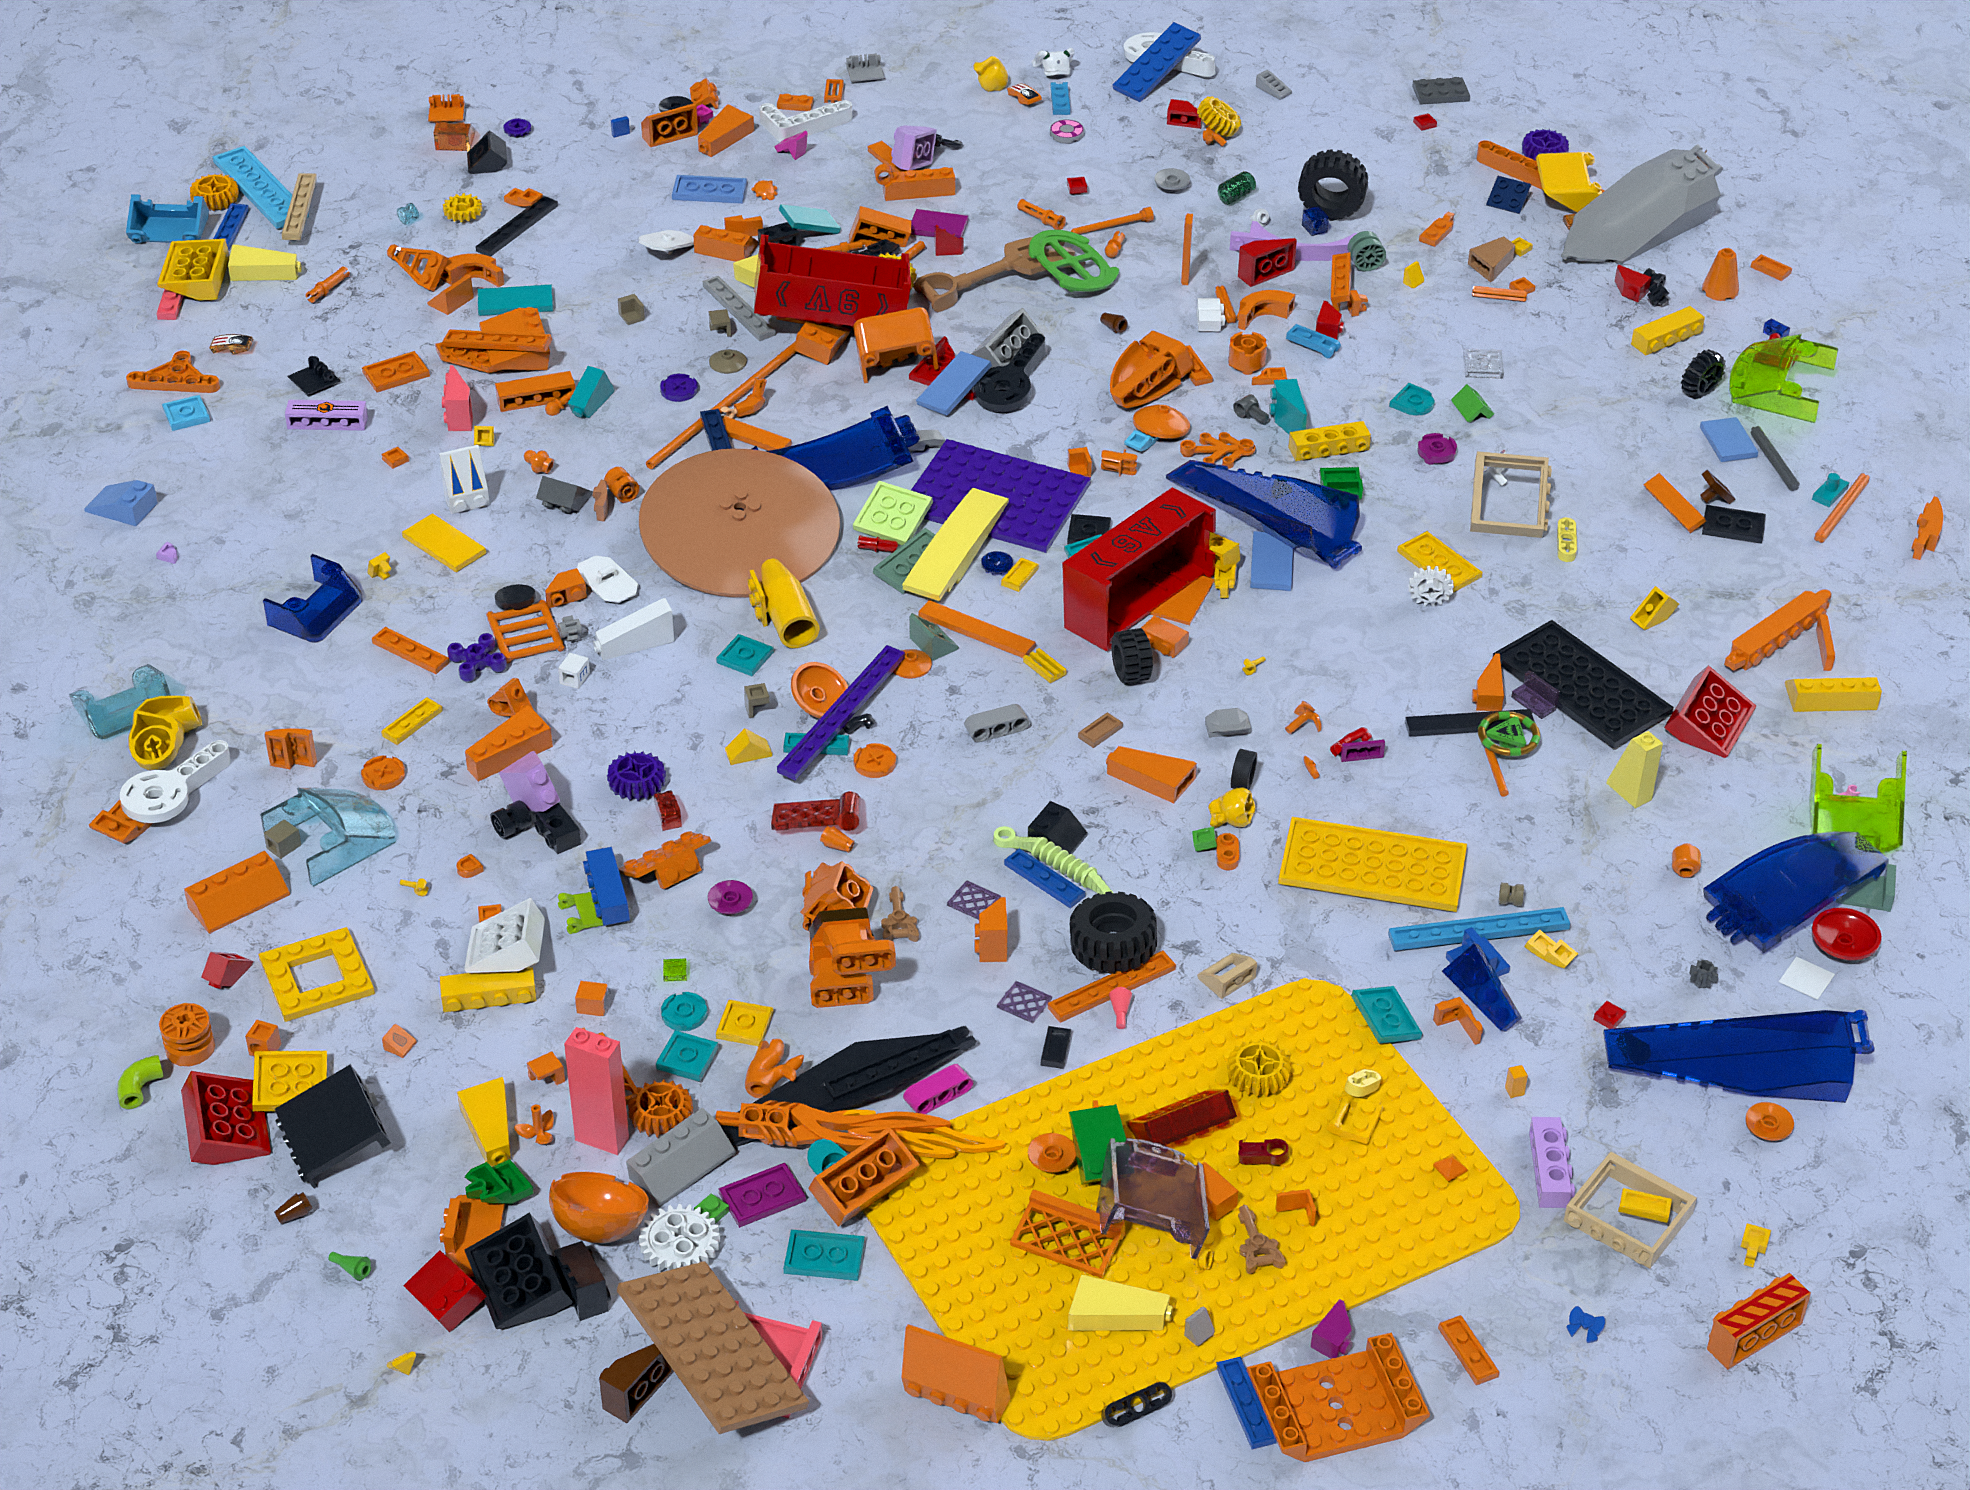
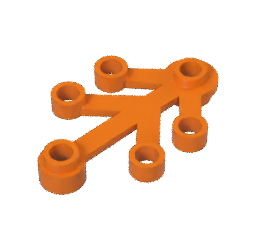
M1227 432L1220 433L1219 440L1212 437L1209 433H1201L1199 442L1202 445L1211 444L1212 446H1196V443L1192 440H1183L1180 443V452L1184 457H1191L1194 453H1213L1203 459V467L1206 469L1214 468L1215 461L1228 452L1234 453L1223 457L1222 466L1226 469L1233 468L1234 461L1241 456L1252 455L1256 449L1252 440L1241 439L1239 441Z

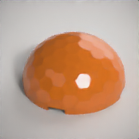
M572 1172L563 1174L561 1179L556 1182L555 1180L552 1181L549 1190V1204L555 1220L568 1234L579 1240L591 1243H610L628 1236L637 1229L646 1215L648 1196L636 1184L629 1181L628 1185L615 1181L616 1176L597 1172Z

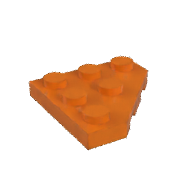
M442 342L435 344L436 351L442 361L487 373L504 370L491 369L486 349L444 347Z

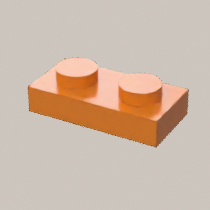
M780 94L777 101V109L810 111L814 103L813 96Z

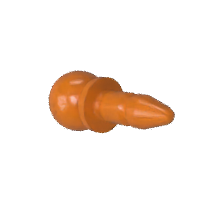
M574 390L568 392L560 400L555 398L554 401L547 403L545 412L550 416L559 414L560 409H565L563 405L569 402Z

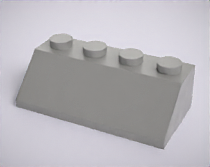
M1021 308L1009 315L971 354L991 361L992 367L1005 366L1010 363L1031 334L1040 333L1043 335V333L1024 308Z
M701 1108L628 1159L626 1165L629 1179L644 1190L658 1207H661L735 1154V1149L718 1121L704 1108Z

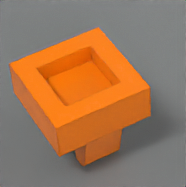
M1351 290L1350 301H1347V307L1351 316H1358L1359 312L1366 311L1367 309L1365 304H1361L1368 302L1367 296L1358 294L1357 290Z

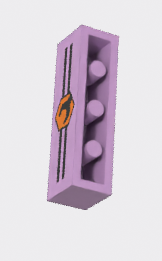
M288 400L285 418L287 429L365 431L368 413L366 401Z

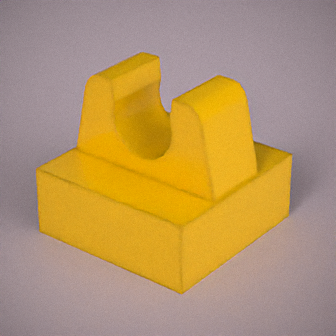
M384 552L369 561L367 573L371 578L379 576L385 580L390 577L388 573L391 571L389 566L390 556Z

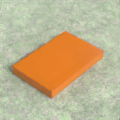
M415 351L362 367V373L377 393L430 376L428 368Z

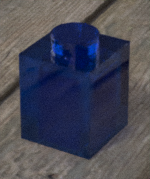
M1319 206L1303 210L1302 226L1311 236L1328 232L1329 217Z

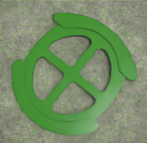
M1065 230L1042 231L1031 239L1028 247L1029 256L1036 258L1060 282L1059 286L1070 292L1104 289L1115 281L1119 273V268L1110 267L1104 258L1089 245L1090 240L1077 233ZM1067 242L1079 247L1085 254L1072 256L1059 243ZM1050 245L1064 259L1055 262L1049 261L1045 255L1044 247ZM1093 260L1099 266V276L1093 277L1079 263ZM1071 265L1085 280L1070 277L1057 268Z

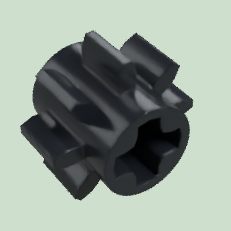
M1654 283L1648 288L1650 292L1647 296L1654 305L1658 303L1663 305L1668 301L1666 296L1670 293L1662 283L1658 286Z

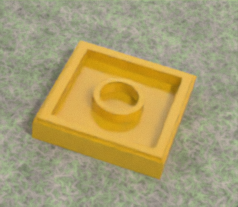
M728 1000L716 1031V1039L759 1046V1043L764 1040L772 1019L773 1007Z

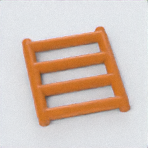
M540 600L539 603L520 610L510 609L497 613L489 611L486 614L500 653L505 655L507 664L513 659L553 650L561 652L565 649L545 600ZM539 611L543 615L501 626L497 622ZM547 624L548 627L546 630L506 639L502 635L503 633ZM552 637L554 641L511 652L508 650V646Z

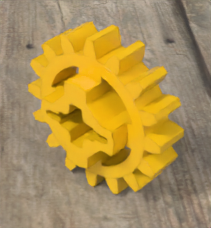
M463 193L462 196L455 194L454 197L450 196L449 200H444V216H447L448 219L453 218L454 222L460 220V222H463V220L470 221L472 218L476 219V215H481L482 203L481 199H478L477 196L472 197V194L465 196V193Z

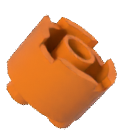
M1243 332L1234 334L1230 338L1229 366L1242 371L1245 375H1251L1253 371H1257L1265 366L1266 338L1256 332H1252V335L1243 334Z

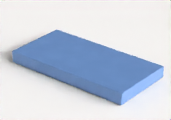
M677 175L672 192V200L743 204L747 178Z
M960 351L916 399L917 405L948 415L992 367L991 361Z
M1253 531L1250 588L1291 591L1293 534Z

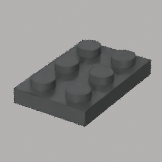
M1463 77L1413 80L1412 87L1420 105L1470 101V93Z

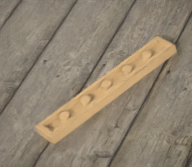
M315 173L298 174L281 234L282 240H301L317 181Z

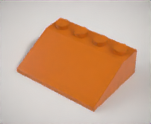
M532 307L517 308L479 323L481 331L545 334L538 309ZM549 347L546 352L486 349L491 369H548Z
M910 1324L906 1326L901 1375L905 1392L913 1397L920 1396L929 1399L936 1405L943 1404L952 1407L959 1413L975 1415L982 1421L998 1423L1011 1399L1002 1356Z

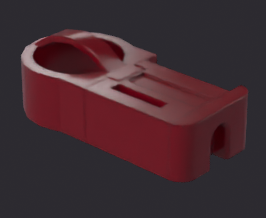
M1277 1138L1265 1139V1142H1243L1242 1139L1239 1141V1163L1283 1164L1289 1158L1288 1144L1286 1141ZM1276 1148L1284 1150L1280 1155L1269 1153L1270 1150Z

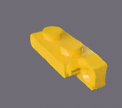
M1237 563L1226 571L1215 568L1214 583L1215 589L1219 588L1220 598H1228L1229 588H1234Z

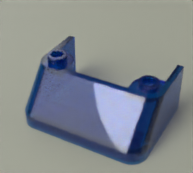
M312 554L310 557L314 581L322 585L307 600L292 597L283 604L265 598L263 604L267 626L308 642L317 643L324 640L362 603L363 598L361 590L339 563Z

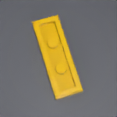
M426 697L381 731L382 737L396 745L400 744L443 711L442 706Z

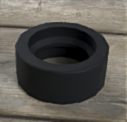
M1245 749L1238 750L1232 769L1231 788L1250 789L1256 770L1257 752Z

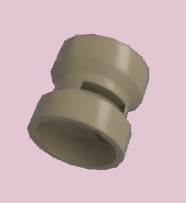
M1501 882L1499 904L1513 903L1514 906H1522L1524 885L1516 884L1511 886L1508 883Z

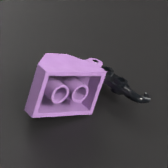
M900 126L897 127L894 133L895 144L891 152L893 157L892 163L900 169L914 170L932 164L934 146L940 147L942 144L947 147H961L963 143L959 140L943 139L942 135L936 134L937 129Z

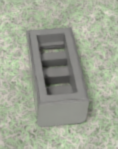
M1265 70L1256 76V87L1281 100L1292 94V90L1269 70Z

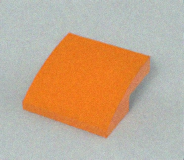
M287 728L265 732L270 766L291 769L293 764L315 767L317 757L312 730Z
M118 800L108 812L102 810L89 824V827L124 844L141 835L153 823H144L131 819L124 813L121 801Z

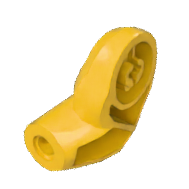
M158 696L146 699L134 711L132 728L128 736V746L133 759L140 767L149 771L165 769L177 756L179 748L183 744L184 733L202 726L201 716L191 696Z

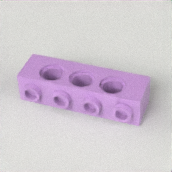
M1532 1117L1529 1137L1539 1208H1566L1570 1198L1575 1196L1574 1183H1570L1572 1166L1567 1164V1160H1569V1146H1565L1564 1143L1567 1137L1566 1127H1562L1561 1117Z

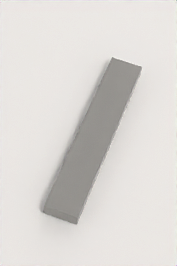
M719 276L702 281L703 287L757 340L762 341L776 335L775 329L760 315L754 313V309Z

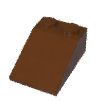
M655 1344L615 1360L609 1368H605L600 1374L602 1409L625 1423H628L674 1372Z

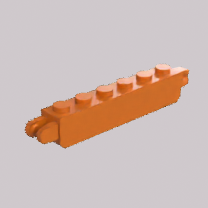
M1822 589L1817 593L1804 591L1734 639L1731 652L1725 658L1724 665L1732 670L1738 668L1748 670L1752 666H1756L1762 659L1769 657L1778 648H1782L1792 638L1795 639L1805 629L1808 630L1818 621L1819 614H1826V609L1829 608L1828 599L1831 598L1832 593L1826 589Z

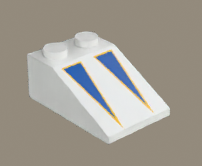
M474 445L439 453L444 497L450 513L455 514L489 506L488 488L479 446Z

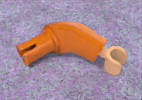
M755 377L752 394L748 395L746 400L734 404V409L723 406L720 410L727 412V414L721 417L724 418L726 416L733 419L735 414L737 417H742L758 411L766 400L763 395L767 380L763 378L760 380L759 377Z

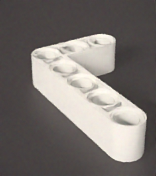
M847 100L838 101L788 118L773 104L765 103L759 108L760 124L779 142L803 131H807L809 136L852 121V103Z

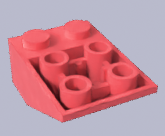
M450 365L449 373L445 375L446 384H444V396H442V408L446 409V412H444V423H447L448 431H472L473 412L470 388L455 367Z

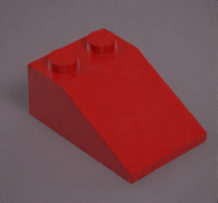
M1297 239L1256 240L1240 246L1238 277L1247 285L1253 287L1293 271L1295 268Z
M441 1250L403 1285L449 1333L487 1297Z

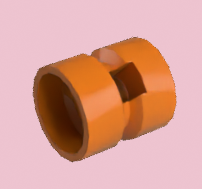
M623 467L610 469L604 477L607 488L622 503L632 501L639 493L638 483Z

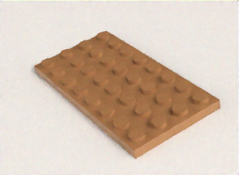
M706 1261L618 1284L617 1292L718 1434L807 1409L809 1404L807 1397Z

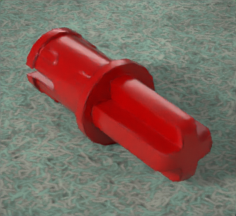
M860 535L858 538V548L875 550L877 553L878 551L893 553L898 549V542L880 539L878 536L877 538Z

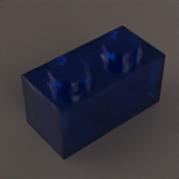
M1772 318L1764 323L1763 333L1769 336L1773 333H1778L1781 338L1780 342L1789 337L1790 327Z

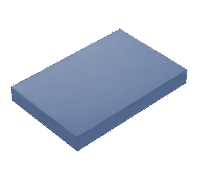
M1737 417L1702 421L1700 423L1702 432L1720 462L1758 457V450Z

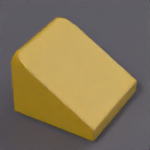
M1418 261L1404 268L1403 284L1416 288L1424 282Z

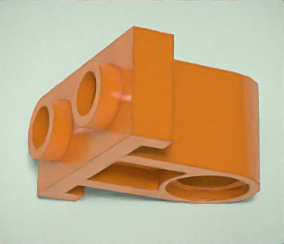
M512 678L487 700L490 710L499 716H513L527 705L532 708L518 678Z

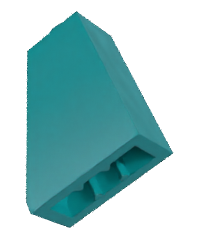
M587 366L568 402L575 416L590 418L614 393L615 389L605 371Z

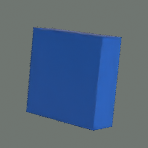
M627 116L611 120V133L614 138L630 134L629 118Z

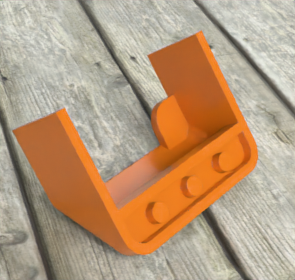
M919 307L862 318L854 323L858 360L864 383H868L866 368L872 367L879 362L880 352L916 346L918 354L922 356L931 355L934 369H938L936 347L930 318L926 309Z

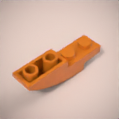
M1935 496L1930 503H1926L1923 514L1920 513L1917 520V525H1919L1918 538L1914 539L1911 547L1914 550L1912 558L1921 560L1926 549L1934 552L1939 541L1943 525V509L1938 497Z

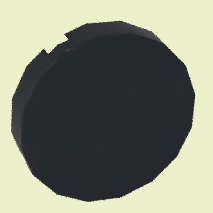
M523 584L503 587L495 593V604L504 610H508V607H513L514 610L526 608L534 603L536 598L535 589Z

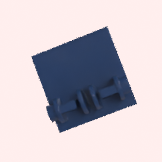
M1497 176L1486 206L1520 214L1525 200L1529 199L1531 184Z

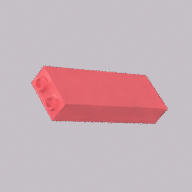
M576 1027L564 1043L575 1141L619 1155L629 1140L620 1041Z

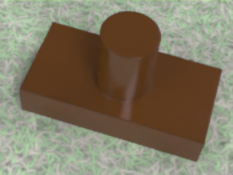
M1708 469L1701 474L1710 486L1700 494L1706 503L1712 501L1717 495H1720L1729 504L1736 500L1730 490Z

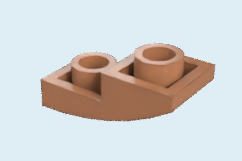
M601 479L598 486L593 489V498H595L594 512H596L598 521H605L608 514V494L606 482Z

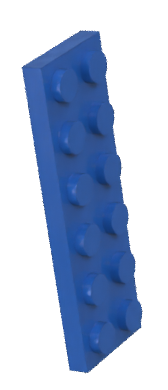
M1173 22L1112 84L1113 90L1141 102L1201 40V34Z

